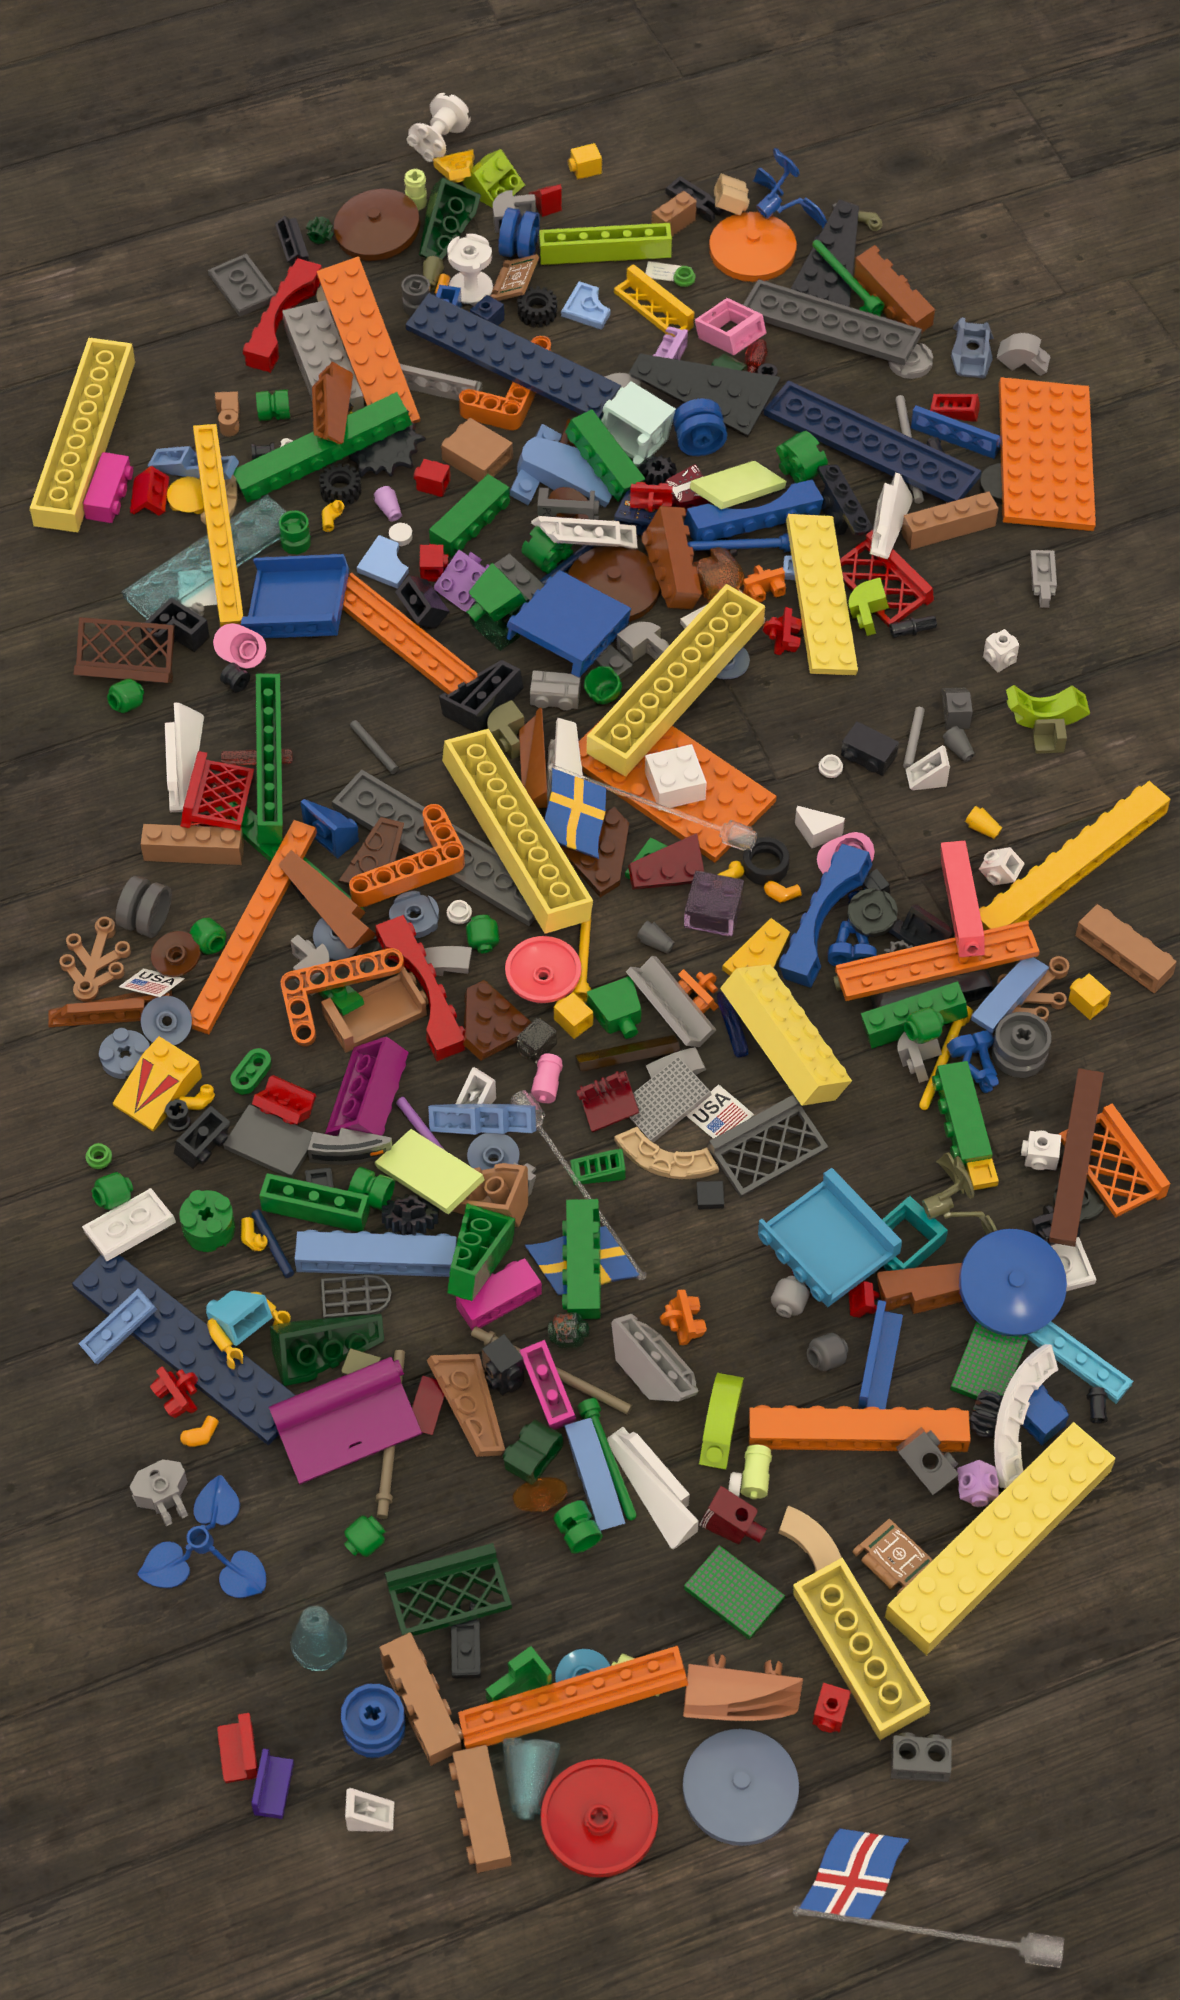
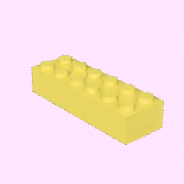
M771 965L742 967L734 970L720 989L800 1104L803 1106L835 1101L852 1080L846 1073V1069L832 1053V1049L824 1042L817 1028L812 1025L805 1015L803 1008L793 998L791 991L781 981L777 971Z
M843 1558L793 1584V1593L879 1740L929 1713L930 1702Z

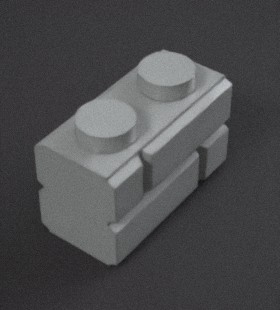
M533 671L530 705H535L538 708L559 707L562 710L578 709L581 677L578 678L568 673Z

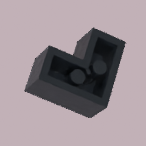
M172 597L144 622L175 625L174 643L177 641L193 652L210 638L207 619ZM140 627L141 636L143 639L147 636V634ZM146 628V629H147L149 632H151V631L154 630L155 628ZM159 629L152 636L162 645L168 640V630ZM150 638L143 643V645L153 651L158 649Z

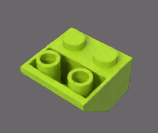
M501 149L487 154L472 168L471 176L465 177V180L462 181L467 189L481 195L479 201L493 208V202L499 194L512 190V194L515 195L525 186Z

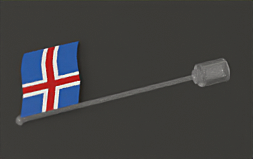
M839 1829L826 1849L813 1886L801 1906L797 1905L793 1908V1914L796 1917L800 1914L1020 1949L1019 1956H1025V1963L1061 1968L1063 1937L1028 1932L1027 1938L1021 1937V1943L871 1920L885 1895L896 1860L909 1842V1839Z

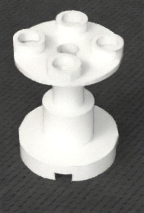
M439 93L430 104V112L433 116L430 121L431 126L417 123L409 129L408 144L414 147L428 162H432L433 158L443 157L446 153V144L441 135H446L449 131L452 133L463 132L471 121V117L468 119L467 113L469 110L465 103L452 94L448 97L443 96L445 93Z
M466 234V238L459 239V236L454 238L448 245V260L452 267L459 270L460 273L451 279L449 286L460 287L462 303L475 306L486 294L490 296L493 290L492 280L488 275L481 272L492 260V249L487 239L480 235Z

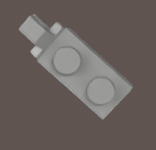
M1031 550L1032 591H1034V595H1039L1040 608H1049L1051 596H1055L1057 588L1055 552Z

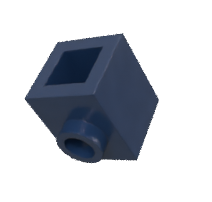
M486 294L470 310V313L498 326L504 321V304Z

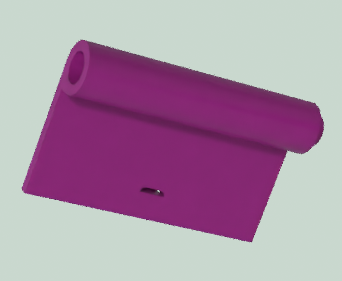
M392 1357L386 1358L269 1406L299 1485L422 1434L400 1380V1376L404 1375L399 1360L393 1361Z

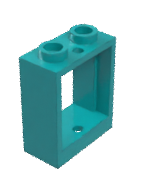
M911 1196L906 1198L882 1220L892 1230L906 1219L929 1242L904 1264L897 1257H894L884 1265L886 1271L917 1268L946 1242L948 1230L935 1218L929 1219L924 1208Z

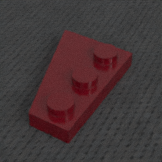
M697 833L638 859L628 866L632 890L703 883L706 880Z

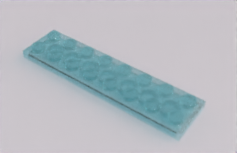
M269 495L264 496L230 519L236 568L280 539L279 519L286 511ZM208 535L122 591L123 597L146 619H149L171 597L183 604L213 584L214 578Z

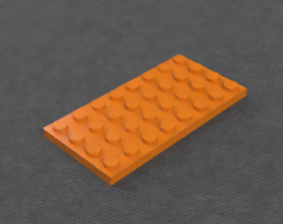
M1001 377L999 381L1003 522L1094 531L1096 523L1089 386Z
M671 726L646 755L692 744L707 782L706 800L659 811L645 774V756L627 776H624L587 754V735L594 727L579 740L582 772L679 839L683 840L697 833L701 854L714 863L776 802V795L674 726Z

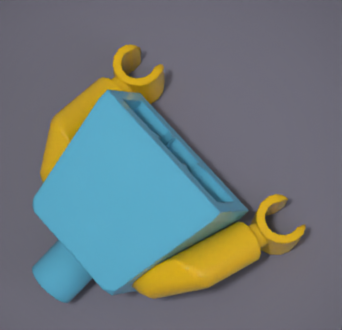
M234 1290L230 1291L219 1301L211 1300L207 1304L206 1314L209 1319L207 1327L210 1336L221 1352H226L227 1366L230 1369H235L233 1358L239 1359L241 1364H243L242 1351L238 1348H232V1345L237 1346L271 1318L274 1319L273 1325L290 1322V1314L286 1311H276L277 1307L260 1292L248 1293Z

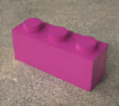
M102 452L83 502L86 519L113 523L115 515H118L120 512L121 498L126 496L127 482L133 477V466H130L129 456Z
M525 1258L518 1262L513 1261L502 1271L496 1274L492 1273L473 1301L456 1296V1306L471 1330L475 1326L481 1328L541 1295V1281Z
M545 1340L519 1350L550 1428L556 1430L564 1425L576 1422L574 1411Z

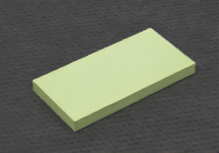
M751 461L692 480L690 489L718 508L724 509L785 488L787 481L758 462Z
M412 1129L402 1136L392 1146L391 1150L385 1152L375 1161L376 1167L447 1214L452 1212L484 1181L483 1174Z

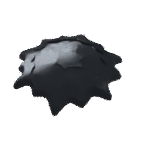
M412 423L411 426L406 427L404 430L398 431L385 437L383 440L352 453L350 460L357 463L360 478L368 471L378 475L382 470H385L392 477L394 470L398 466L410 469L414 467L411 456L418 453L417 444L426 441V438L415 433L416 425Z

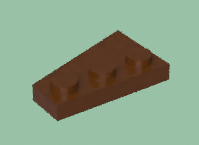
M380 817L338 883L349 885L350 880L354 876L394 862L404 823Z

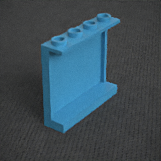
M833 1168L824 1173L823 1182L767 1223L763 1219L759 1220L758 1236L766 1246L770 1245L779 1261L783 1264L787 1263L793 1270L796 1279L801 1283L804 1282L810 1288L813 1297L819 1302L822 1301L827 1307L900 1254L902 1240Z

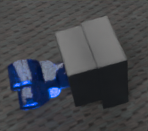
M878 869L869 873L861 885L863 890L874 888L890 894V885ZM861 889L858 891L851 892L848 895L850 901L854 895L861 891Z

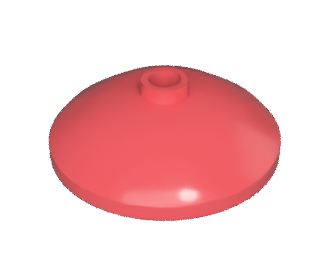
M549 936L533 937L519 943L510 952L505 965L506 979L511 989L528 1001L536 1003L555 1002L563 999L576 988L581 976V962L576 951L566 942Z

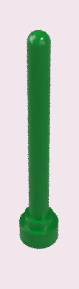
M814 240L812 243L813 247L865 302L866 311L870 314L878 315L885 306L884 302L879 297L871 296L819 240Z
M596 1398L584 1400L577 1405V1409L581 1418H591L615 1491L626 1518L632 1521L636 1518L637 1514L599 1420L600 1405Z

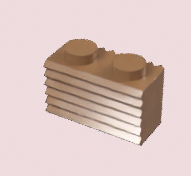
M685 191L679 193L651 212V223H670L671 236H674V234L683 230V227L686 228V225L696 221V199Z

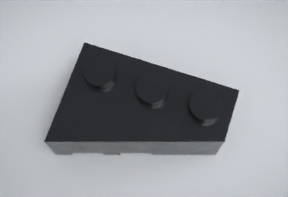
M500 660L476 674L477 678L469 683L462 682L458 685L457 690L448 695L446 693L440 695L439 700L443 716L474 732L485 730L488 727L487 722L490 713L498 706L513 700L524 689L519 668Z

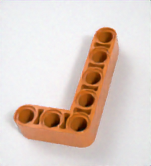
M537 336L531 341L551 351V342L547 337ZM512 382L506 398L473 389H466L459 394L460 415L467 420L472 418L479 423L507 430H517L522 426L536 393L515 382Z
M430 804L423 810L424 831L433 848L354 876L349 883L350 897L359 907H365L462 871L465 865L464 848L442 806Z
M389 948L285 973L281 979V988L295 1042L300 1046H309L316 1039V1030L308 999L309 994L395 975L404 967L402 953L395 948ZM389 956H397L400 960L399 964L395 967L387 966L385 961ZM366 961H370L375 965L374 970L370 973L361 971L360 967ZM341 967H346L350 970L347 978L340 979L336 976V971ZM315 973H322L325 976L324 981L319 985L311 982V977ZM290 979H298L300 981V985L296 990H288L286 988V984ZM297 1003L305 1005V1011L301 1015L292 1013V1007ZM301 1028H309L311 1030V1035L308 1039L302 1040L297 1037V1033Z

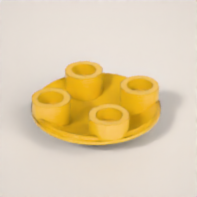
M188 476L180 478L170 485L167 491V499L172 510L194 512L195 514L204 512L200 479Z

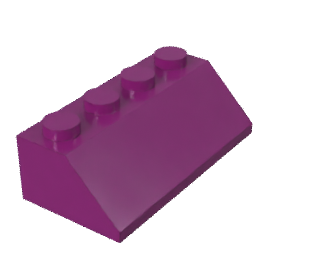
M387 1036L354 1047L325 1134L338 1137L341 1128L382 1136L385 1132L388 1115L392 1110L395 1093L399 1088L401 1074L406 1067V1059L409 1052Z

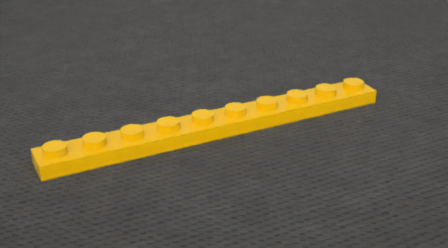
M216 424L193 426L220 627L232 623L241 625L243 611Z

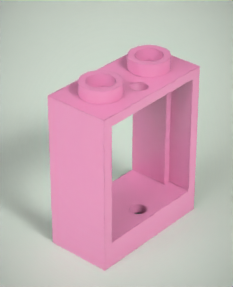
M728 298L695 319L699 339L732 355L737 354L766 334L762 314ZM730 321L738 324L728 332L719 329Z

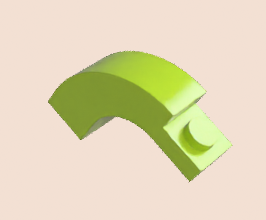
M1015 685L1006 689L1008 696L1007 705L1014 712L1016 723L1028 728H1034L1035 720L1064 719L1066 726L1090 714L1086 695L1074 686H1070L1056 695L1043 698L1029 696Z
M721 1373L716 1375L702 1440L700 1465L721 1469L727 1468L736 1414L740 1404L743 1377Z

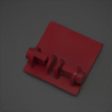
M616 1071V1074L608 1076L606 1079L602 1077V1081L599 1082L594 1080V1084L591 1083L584 1087L582 1085L576 1091L578 1098L582 1100L591 1132L640 1113L626 1071L620 1073Z

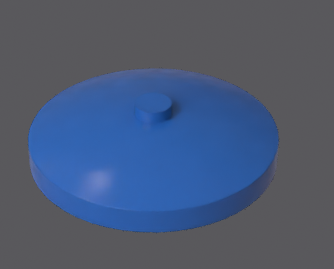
M1003 1229L982 1237L968 1251L959 1272V1289L966 1309L984 1328L1004 1336H1024L1042 1329L1058 1314L1065 1300L1067 1278L1060 1257L1045 1240L1028 1231Z

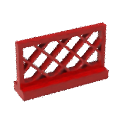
M872 530L866 534L865 541L840 558L841 567L845 564L854 565L853 573L842 572L843 582L853 591L857 587L855 585L856 579L872 580L881 578V580H885L884 592L886 598L887 594L900 595L899 603L887 602L889 608L899 609L898 614L890 619L885 614V609L874 613L890 627V623L900 622L922 604L927 606L933 602V588L893 549L888 559L871 555V559H858V554L865 549L870 552ZM857 565H870V573H856ZM874 565L884 566L886 574H873ZM888 580L900 581L901 589L888 588ZM903 595H914L917 600L913 603H903Z
M198 751L183 806L180 827L190 828L192 822L240 831L254 769L206 760L207 753ZM210 769L220 771L221 773L215 775ZM235 775H242L247 777L238 779ZM228 778L231 782L225 784L222 780ZM215 783L218 787L210 788L208 784ZM238 787L241 792L235 793L232 789ZM225 792L228 796L222 798L218 794ZM211 797L214 801L208 803L205 798ZM235 801L238 806L232 807L228 803ZM221 806L225 810L218 812L215 808ZM208 811L211 815L207 816L198 813ZM232 816L237 821L228 820L225 817Z

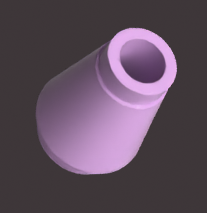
M383 486L376 490L374 502L391 522L400 519L402 513L400 512L395 491L389 486Z

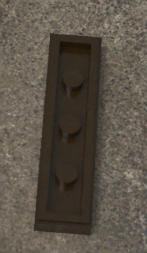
M670 1035L575 1055V1059L580 1071L583 1072L679 1052L680 1046L676 1037Z

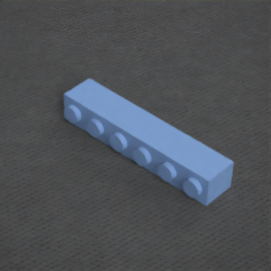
M316 1230L297 1231L296 1271L449 1277L457 1239L456 1236L448 1234L430 1236L416 1233V1235H398L392 1232L371 1234L367 1231L358 1233H345L339 1230L332 1232H318Z

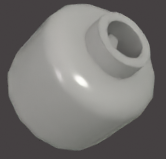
M788 1276L779 1280L771 1297V1303L776 1308V1312L786 1318L800 1315L810 1295L809 1289L806 1287L807 1285L804 1282H799L795 1276Z

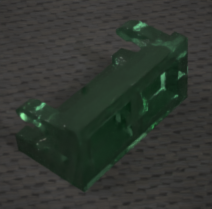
M485 613L475 622L469 616L470 624L499 651L520 638V634L516 633L511 640L507 639V623L502 619L494 622Z

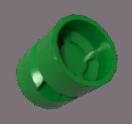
M288 389L275 390L273 394H270L269 391L256 392L259 421H269L273 417H276L278 420L290 419Z
M296 510L284 513L279 519L281 546L289 554H302L311 545L308 517L306 514Z
M359 1167L352 1177L348 1191L368 1195L370 1206L382 1211V1206L387 1205V1201L392 1198L395 1179L382 1174L376 1177L374 1171Z
M575 1501L564 1506L553 1517L560 1533L565 1534L564 1540L573 1554L592 1548L603 1537L596 1521L590 1520L592 1514L584 1501Z

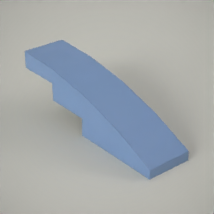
M190 446L156 449L148 464V468L153 466L163 473L200 479L197 455ZM235 456L221 457L224 479H231L239 461Z
M1034 957L1021 960L986 997L973 1013L971 1020L993 1034L1000 1020L1011 1014L1018 1005L1021 1006L1049 970V967Z
M446 1104L428 1106L429 1128L431 1132L476 1135L480 1132L505 1134L507 1132L533 1133L536 1131L535 1105Z
M591 1418L564 1425L579 1479L581 1478L594 1521H596L600 1530L624 1524L625 1521Z

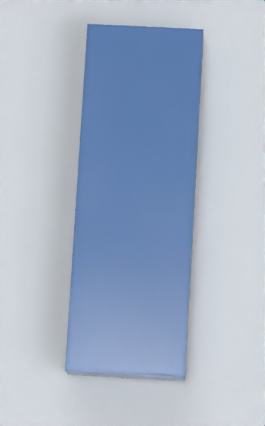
M138 1288L88 1334L79 1345L96 1364H99L148 1319L157 1308Z

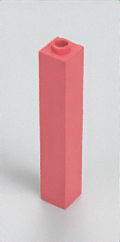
M966 842L941 843V865L959 957L985 955L984 931Z

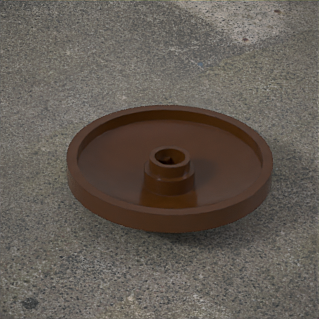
M374 189L354 196L340 208L334 220V234L340 248L354 258L359 256L360 260L367 261L387 259L404 251L415 240L420 229V216L414 201L404 193L392 189Z
M622 546L596 547L582 554L573 563L568 574L630 607L629 622L647 614L655 606L660 595V585L655 577L649 557L637 549Z

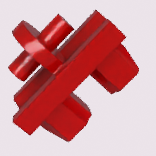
M636 482V484H631L630 508L648 509V512H653V509H659L660 506L672 507L673 486H669L667 483L647 485L645 482Z
M785 607L782 617L778 619L771 617L763 625V632L771 640L775 639L774 654L780 656L784 650L796 652L800 646L801 638L790 635V632L798 634L802 626V619L792 616L791 608Z
M163 1366L156 1371L159 1377L150 1385V1388L160 1399L171 1392L173 1398L164 1404L168 1414L176 1418L185 1411L191 1414L194 1413L198 1408L186 1391L190 1395L197 1392V1389L194 1387L198 1381L194 1372L185 1374L181 1369L176 1373L179 1378L177 1379L172 1371L167 1372Z

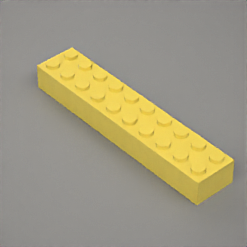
M88 338L30 506L34 526L79 532L85 514L83 502L101 454L106 451L135 364L131 343Z
M726 584L587 735V754L620 774L627 776L764 624L765 605Z
M485 729L445 740L443 763L543 932L546 934L590 921L593 905L591 896L490 730Z
M1073 1422L887 1605L885 1618L927 1656L1111 1472L1115 1457Z

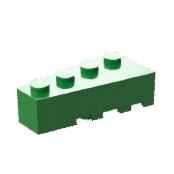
M598 1199L566 1200V1220L562 1222L563 1236H567V1245H562L563 1261H567V1269H562L563 1285H567V1294H562L563 1310H568V1314H574L573 1319L574 1316L575 1319H601Z
M466 1204L457 1246L455 1247L450 1267L448 1294L458 1296L461 1299L474 1300L511 1247L515 1218L475 1205Z

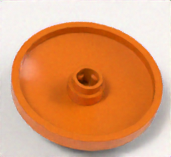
M744 212L741 215L735 214L724 219L714 228L710 237L709 252L715 266L724 274L742 281L757 282L758 279L763 281L773 279L787 271L795 259L797 244L793 231L782 220L772 215L767 219L760 212Z

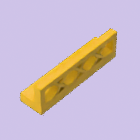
M634 264L627 268V280L614 288V293L666 335L675 337L674 334L666 332L668 324H678L681 327L679 328L680 330L685 329L689 331L694 328V311ZM631 287L636 291V294H627L624 290ZM638 300H647L651 303V306L640 305ZM653 312H663L666 318H658L653 315Z

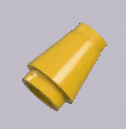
M975 806L965 820L969 825L968 828L993 839L999 835L1003 828L983 807L980 809Z

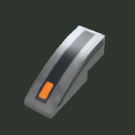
M341 1128L338 1137L313 1132L308 1147L309 1161L327 1165H346L377 1160L385 1152L391 1150L392 1138Z

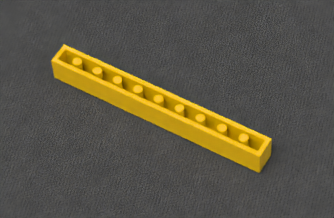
M1150 781L1142 787H1136L1128 798L1119 800L1110 812L1101 814L1092 826L1088 825L1083 828L1079 836L1075 839H1069L1061 850L1057 853L1052 852L1039 867L1037 865L1034 866L1026 877L1022 880L1017 879L1004 894L999 893L987 907H981L979 911L983 931L1032 919L1164 816L1168 811L1170 798Z

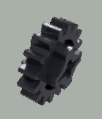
M405 1194L404 1198L396 1196L395 1201L388 1200L387 1205L382 1206V1223L385 1224L386 1229L392 1228V1233L402 1231V1235H416L417 1231L426 1233V1228L433 1230L434 1224H438L439 1208L424 1198L420 1199L418 1194Z

